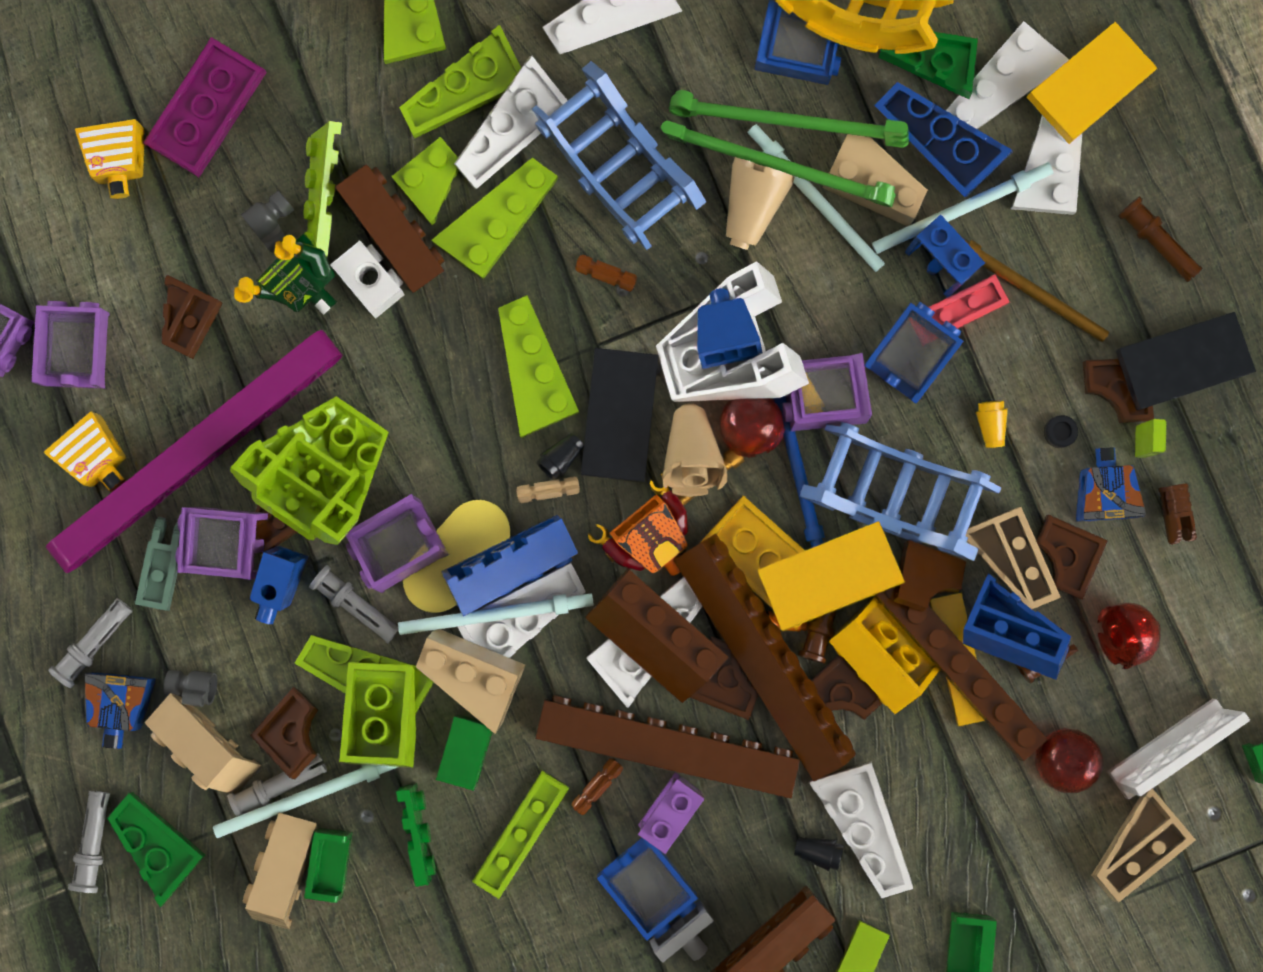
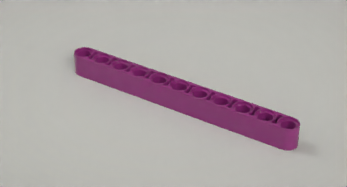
M323 330L313 333L53 538L45 548L65 573H70L77 569L333 367L342 358L343 354Z

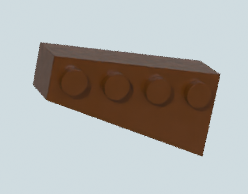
M366 164L335 186V188L411 292L414 293L444 271L441 264L445 260L434 246L428 249L422 241L426 234L415 219L410 223L402 212L407 208L396 193L390 196L383 185L387 181L376 166L370 169Z

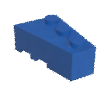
M989 573L963 632V644L1057 680L1067 656L1071 639L1070 635L1040 612H1035L1025 605L1018 595L1014 592L1010 593L999 585L996 579Z

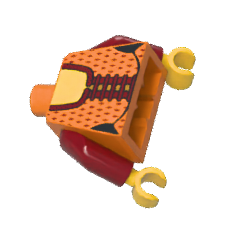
M650 480V487L656 494L610 533L606 527L597 524L596 526L603 531L602 538L595 540L588 533V539L595 544H602L603 551L622 567L636 571L648 569L651 573H656L664 566L670 575L675 576L681 571L674 562V559L680 556L679 553L688 545L684 538L688 533L687 511L678 496L673 494L672 490H669L668 485L667 488H657L654 486L653 481Z

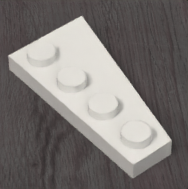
M581 0L542 26L557 52L563 54L682 12V9L676 0Z
M1023 21L975 76L970 99L959 95L946 111L978 129L1039 86L1069 59Z
M529 56L454 163L474 189L481 186L541 134L535 125L538 118L532 111L533 107L537 105L549 116L567 102L564 95L532 56Z
M1042 115L1024 171H1030L1049 162L1053 174L1032 183L1031 188L1020 193L1017 192L1010 209L1069 215L1076 213L1082 134L1068 144Z
M570 562L477 610L553 599L554 595L566 594V597L583 595L586 591ZM555 612L458 626V629L465 640L510 658L521 646L537 635L544 626L558 615Z
M684 576L660 595L664 601L689 623H691L702 608V604ZM610 639L606 640L586 657L627 708H629L636 695L651 678L650 674Z
M872 762L826 775L815 782L810 780L811 787L821 799L830 817L833 818L842 836L855 853L859 863L881 898L913 889V884Z

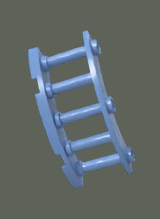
M590 61L582 68L588 79L585 82V87L549 116L537 105L532 108V111L538 118L535 125L546 139L549 136L552 138L572 167L580 175L581 178L578 182L589 196L594 193L624 227L621 230L632 244L638 241L648 250L652 246L644 235V231L680 202L684 204L687 201L697 210L706 203V200L695 181L670 157L665 160L657 151L656 147L658 144L654 138L648 133L641 122L635 124L626 112L625 108L628 105L613 85L607 73ZM600 97L608 108L604 112L605 116L568 144L557 126L591 98ZM613 125L615 127L620 125L630 137L627 140L628 144L591 174L577 154ZM643 153L653 165L650 167L651 171L614 201L600 183L635 154L639 156ZM666 180L673 187L671 189L672 193L635 222L624 209L658 181L662 183Z
M841 422L840 427L826 424L824 430L838 436V442L822 483H818L817 487L804 484L799 495L800 497L831 511L836 509L850 515L849 518L866 525L879 521L884 532L903 539L912 540L920 544L923 542L938 547L939 551L968 560H975L978 548L967 543L968 537H966V533L982 490L1000 493L1001 487L990 482V475L977 470H972L971 474L943 467L922 460L924 455L910 449H905L904 453L858 434L859 428L848 423ZM853 443L869 450L853 495L845 499L835 494L837 489L834 486L850 444ZM884 456L902 463L903 466L887 509H883L882 513L866 508L867 502L864 500L880 457ZM919 469L936 475L938 478L922 521H918L915 526L901 521L899 511L914 471ZM952 480L970 487L954 530L949 531L948 536L935 532L936 527H934V523L949 483Z

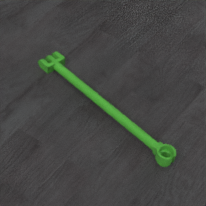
M686 90L676 91L675 95L671 97L668 108L670 113L680 117H691L698 114L885 139V146L904 148L909 144L908 125L902 121L886 120V124L883 126L699 102L698 99H693L694 95Z
M665 121L661 125V130L672 140L685 144L688 142L732 157L748 160L798 178L862 197L882 206L892 207L896 197L894 193L895 187L884 182L877 181L875 187L861 184L702 134L671 121Z

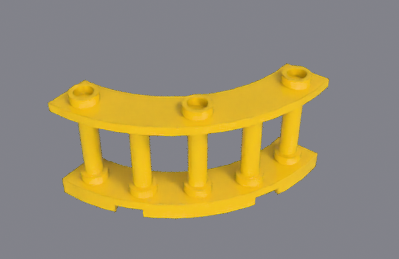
M775 0L789 15L793 12L807 22L806 28L828 40L853 49L877 53L878 49L895 50V54L921 52L935 48L938 38L928 24L933 8L954 3V0H851L847 9L844 10L827 0ZM863 3L886 8L882 19L858 15ZM899 9L919 10L915 17L896 19Z

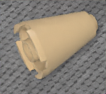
M735 157L732 163L726 237L732 238L730 245L748 250L750 244L757 245L793 185L794 176Z
M693 403L684 404L674 412L663 468V486L667 488V485L671 487L672 493L687 497L703 496L708 494L709 488L717 485V490H719L727 483V469L707 414L702 407Z

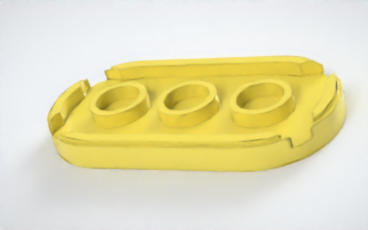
M472 500L457 507L437 529V533L449 555L438 559L403 580L404 591L413 605L431 613L444 612L454 608L457 604L441 571L510 538L511 529L506 514L497 505L485 500ZM426 544L421 547L410 561L429 551Z

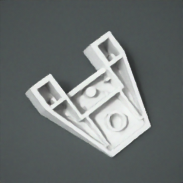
M757 261L730 275L716 289H727L730 300L744 299L760 338L762 354L749 360L702 369L697 350L698 308L711 304L710 295L656 345L670 397L674 402L781 398L809 384L800 355L784 343L767 351L765 350L755 316L780 304L782 299L774 275Z

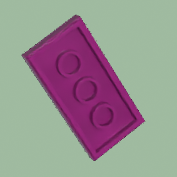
M211 37L143 143L199 178L267 72L262 67Z

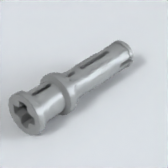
M326 565L311 582L309 588L311 590L317 589L331 600L333 607L339 608L341 606L385 640L387 644L390 643L399 631L398 626L353 591V584L343 582L331 572V567Z
M116 598L106 612L88 630L86 635L77 644L73 643L68 646V653L56 666H51L48 669L49 673L66 687L72 688L75 685V678L86 666L90 667L93 664V656L133 610L121 599Z
M316 754L317 756L295 780L289 778L285 772H282L266 781L257 779L253 781L251 787L237 794L233 792L228 794L229 804L236 817L273 803V798L322 773H326L325 763L314 769L311 768V766L323 761L320 754Z
M89 791L79 852H76L73 856L75 869L72 883L68 884V890L97 893L96 879L98 867L103 864L102 855L99 853L110 793Z

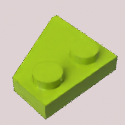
M441 137L392 176L396 184L431 225L436 222L444 199L446 200L451 189L450 185L459 171L454 165L458 159L457 155Z

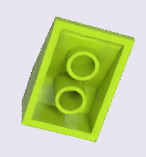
M348 662L339 762L357 765L413 768L416 741L414 666Z

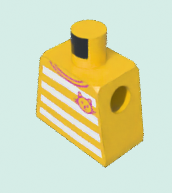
M136 119L75 128L90 177L98 184L108 183L110 198L120 199L128 197L127 180L143 177L144 127Z
M90 411L44 451L49 458L84 486L93 487L101 481L109 492H113L126 481L116 469L126 459V456L103 417L97 413Z

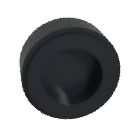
M1059 415L1050 419L1044 427L1046 441L1055 448H1064L1073 444L1078 436L1076 422L1065 415Z

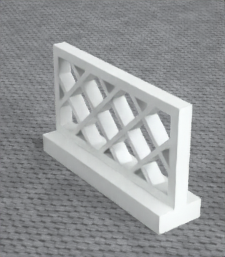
M1212 698L1107 772L1126 799H1131L1135 795L1141 797L1245 725L1250 719L1245 712L1223 709L1217 699Z

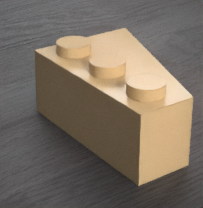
M850 134L846 135L829 173L874 187L877 181L894 186L896 197L893 206H882L862 197L823 185L824 189L905 226L911 225L928 191L871 137Z
M1016 507L968 528L966 537H968L967 543L978 548L977 554L1011 592H1014L1021 598L1025 605L1034 609L1061 598L1022 507Z
M438 629L433 630L426 638L416 668L496 734L504 722L525 664Z
M170 693L145 721V724L153 731L150 734L152 739L162 747L167 746L173 752L171 755L173 761L182 768H188L194 774L191 777L192 780L204 790L210 788L229 794L232 792L237 794L262 766L255 759L243 758L235 750L239 746L232 739L227 741L214 728L216 725L195 706L182 704V697Z
M1152 788L1139 797L1091 876L1113 902L1119 903L1196 841V839Z
M278 813L276 821H270L265 835V839L269 840L265 853L259 852L254 866V871L258 872L254 884H248L243 897V903L246 904L245 909L252 919L290 929L292 919H289L294 901L298 900L301 889H299L305 870L308 869L313 834L318 830L317 823L283 813Z

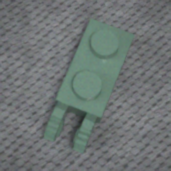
M158 517L155 521L151 541H148L135 605L170 611L178 574V564L175 555L179 546L180 531L178 530L177 522L173 529L171 545L162 544L167 521L164 517Z

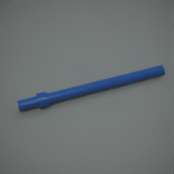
M785 395L781 398L773 399L806 529H804L806 542H810L811 548L823 544L825 534L823 526H819L813 502L799 496L803 485L809 484L796 433L791 431L790 422L784 421L783 403L787 402Z

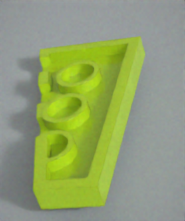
M384 0L385 64L446 50L434 0Z
M498 25L481 43L478 42L470 48L469 53L458 62L452 63L435 81L429 82L399 107L414 139L503 95L520 71L521 66L501 26Z
M333 121L327 122L313 133L306 143V155L310 157V169H307L305 174V187L309 188V196L303 210L304 219L308 220L307 232L304 234L315 247L325 252L326 257H328L332 214L331 212H326V208L331 205L335 192V184L330 180V174L333 172L334 164H338L339 151L333 149L335 134L341 135L342 123Z
M531 158L431 240L432 243L481 279H484L557 182L558 176L534 158Z
M526 295L499 307L498 311L520 438H523L579 413V410L528 296Z
M315 635L310 636L295 661L296 665L343 693L346 692L348 662L412 665ZM413 665L416 715L434 682L417 669L416 665Z

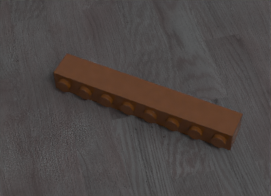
M715 533L674 559L677 567L813 781L815 782L844 767L856 755L850 739L843 734L835 721L833 712L826 707L820 698L815 684L808 679L799 664L797 656L789 649L782 638L780 629L766 613L761 599L754 594L747 583L745 574L731 558L726 544Z
M553 695L552 700H544L535 739L792 799L800 763L799 758L793 757V750L777 746L774 747V752L761 749L762 743L743 739L742 744L729 742V735L712 731L710 737L698 734L699 728L683 724L679 725V729L666 727L667 721L648 717L647 722L634 719L635 713L616 709V713L613 715L602 712L604 706L584 702V707L571 705V698Z

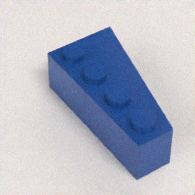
M899 82L874 105L888 120L907 123L909 141L964 197H967L1013 152L1010 148Z
M556 515L441 571L459 610L465 616L492 600L510 593L521 584L529 583L544 575L543 572L550 568H560L572 562L571 557L578 554L562 518Z

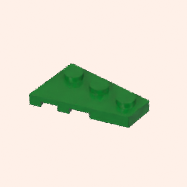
M934 32L938 42L933 49L906 54H895V50L879 49L878 58L964 98L970 99L973 89L978 38Z
M417 783L404 785L396 791L398 802L405 801L406 808H403L402 824L406 834H411L412 840L408 841V854L415 887L424 886L431 882V875H436L434 856H428L426 843L431 842L430 828L428 823H423L421 810H426L425 796L423 790L418 791Z
M133 792L128 793L107 818L127 852H130L139 867V873L144 882L147 881L152 889L159 907H162L205 856L201 850Z

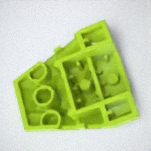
M336 396L304 414L302 420L290 427L285 425L277 429L276 435L264 442L258 440L251 444L230 467V471L243 487L252 492V500L257 505L308 540L313 541L315 538H319L325 543L338 545L359 519L389 432Z

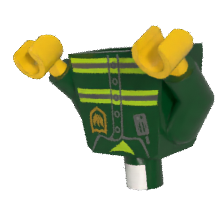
M302 234L297 240L293 235H286L283 237L282 242L277 241L274 250L277 259L256 280L258 283L254 285L251 278L243 277L239 280L238 287L234 288V298L239 302H249L253 299V295H255L258 299L273 300L284 304L294 312H299L306 304L311 302L324 315L337 303L324 289L335 277V273L329 266L325 252L315 247L305 234Z

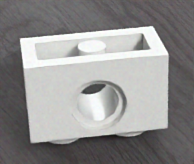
M359 240L330 265L376 319L405 295L400 289L403 281L392 268L386 272L379 264L383 257L372 244L366 248ZM368 271L378 272L376 282L371 285L363 284L364 274Z

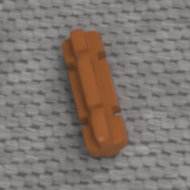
M586 255L579 256L575 266L577 272L584 275L589 273L592 278L613 286L618 284L621 289L629 292L634 289L637 281L635 274L628 271L623 273L620 268L599 260L594 262L593 258Z
M610 758L602 767L603 771H598L582 790V795L578 794L572 801L571 806L579 814H586L592 807L591 803L596 802L612 784L611 780L613 778L616 779L623 771L622 765L615 759Z

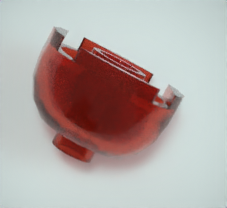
M772 398L729 400L723 407L720 415V433L727 448L743 457L752 458L756 457V454L773 451L781 442L785 431L782 412Z
M1123 602L1110 605L1101 610L1097 623L1102 622L1104 634L1098 633V639L1104 654L1114 665L1121 664L1124 666L1122 669H1129L1150 660L1156 654L1160 646L1161 629L1159 622L1147 608L1140 604Z
M1061 728L1045 736L1048 740L1036 750L1035 765L1047 786L1061 793L1075 794L1088 790L1098 781L1103 771V756L1100 747L1090 735L1078 729Z

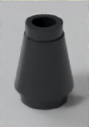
M570 433L567 437L542 452L537 465L552 480H555L558 476L563 477L584 445L577 436Z
M799 836L794 855L827 871H830V869L838 871L844 845L837 843L836 839L804 838Z

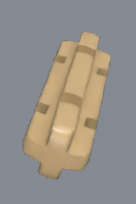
M574 476L564 478V481L556 479L534 483V486L529 484L517 487L516 492L520 503L532 502V499L539 501L562 497V494L565 493L567 496L578 494L580 487L577 477Z

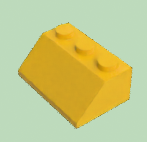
M875 596L829 640L837 654L851 665L858 677L870 686L878 695L880 701L894 714L921 696L940 671Z

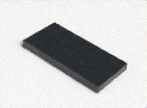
M1235 312L1115 350L1136 411L1256 372Z
M595 348L581 476L645 482L659 355Z

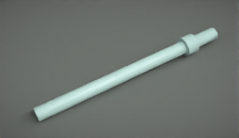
M757 124L747 132L764 150L763 153L790 161L783 153L785 149L776 140L773 142ZM798 177L794 178L793 183L875 272L885 265L881 258L810 181Z
M1047 162L1030 171L1025 172L1022 170L1011 175V179L872 242V247L876 254L916 237L940 214L949 222L1014 191L1020 193L1031 188L1032 183L1052 175V167Z
M592 593L566 597V594L554 595L553 599L477 610L465 616L462 613L398 622V629L400 635L551 612H555L556 615L566 614L571 609L594 606Z
M361 765L362 768L214 825L215 836L220 838L276 816L278 813L294 809L362 781H374L380 778V774L398 767Z

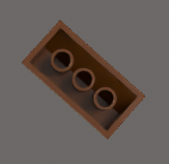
M628 568L585 616L590 623L682 703L706 684L729 658Z
M806 885L710 972H785L783 967L791 960L794 962L799 961L809 951L807 946L815 938L821 940L834 928L832 923L836 919Z

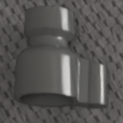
M277 190L269 197L267 203L257 202L243 212L241 216L272 253L275 250L276 242H282L284 237L278 224V219L288 216L294 209L281 192Z
M169 670L164 680V694L167 696L170 693L177 696L182 694V704L197 707H203L204 704L211 705L216 695L217 675L198 670L184 675L181 671Z

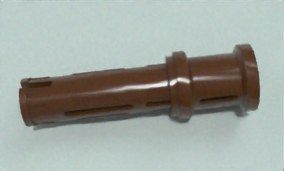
M1138 196L1120 212L1118 217L1125 219L1137 231L1136 236L1139 239H1147L1185 281L1189 282L1192 279L1191 277L1194 278L1203 268L1161 226L1163 223L1161 218L1154 216L1142 204L1143 199Z
M837 610L815 618L813 622L810 621L807 624L806 630L808 634L803 649L798 651V656L821 664L826 663L827 659L824 655L830 638L835 635L832 625Z

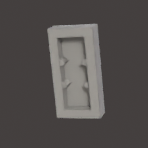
M700 900L695 903L697 906L683 918L679 916L670 923L671 928L658 939L653 937L649 941L655 955L662 963L680 948H683L693 961L700 959L707 952L708 947L697 934L714 920Z

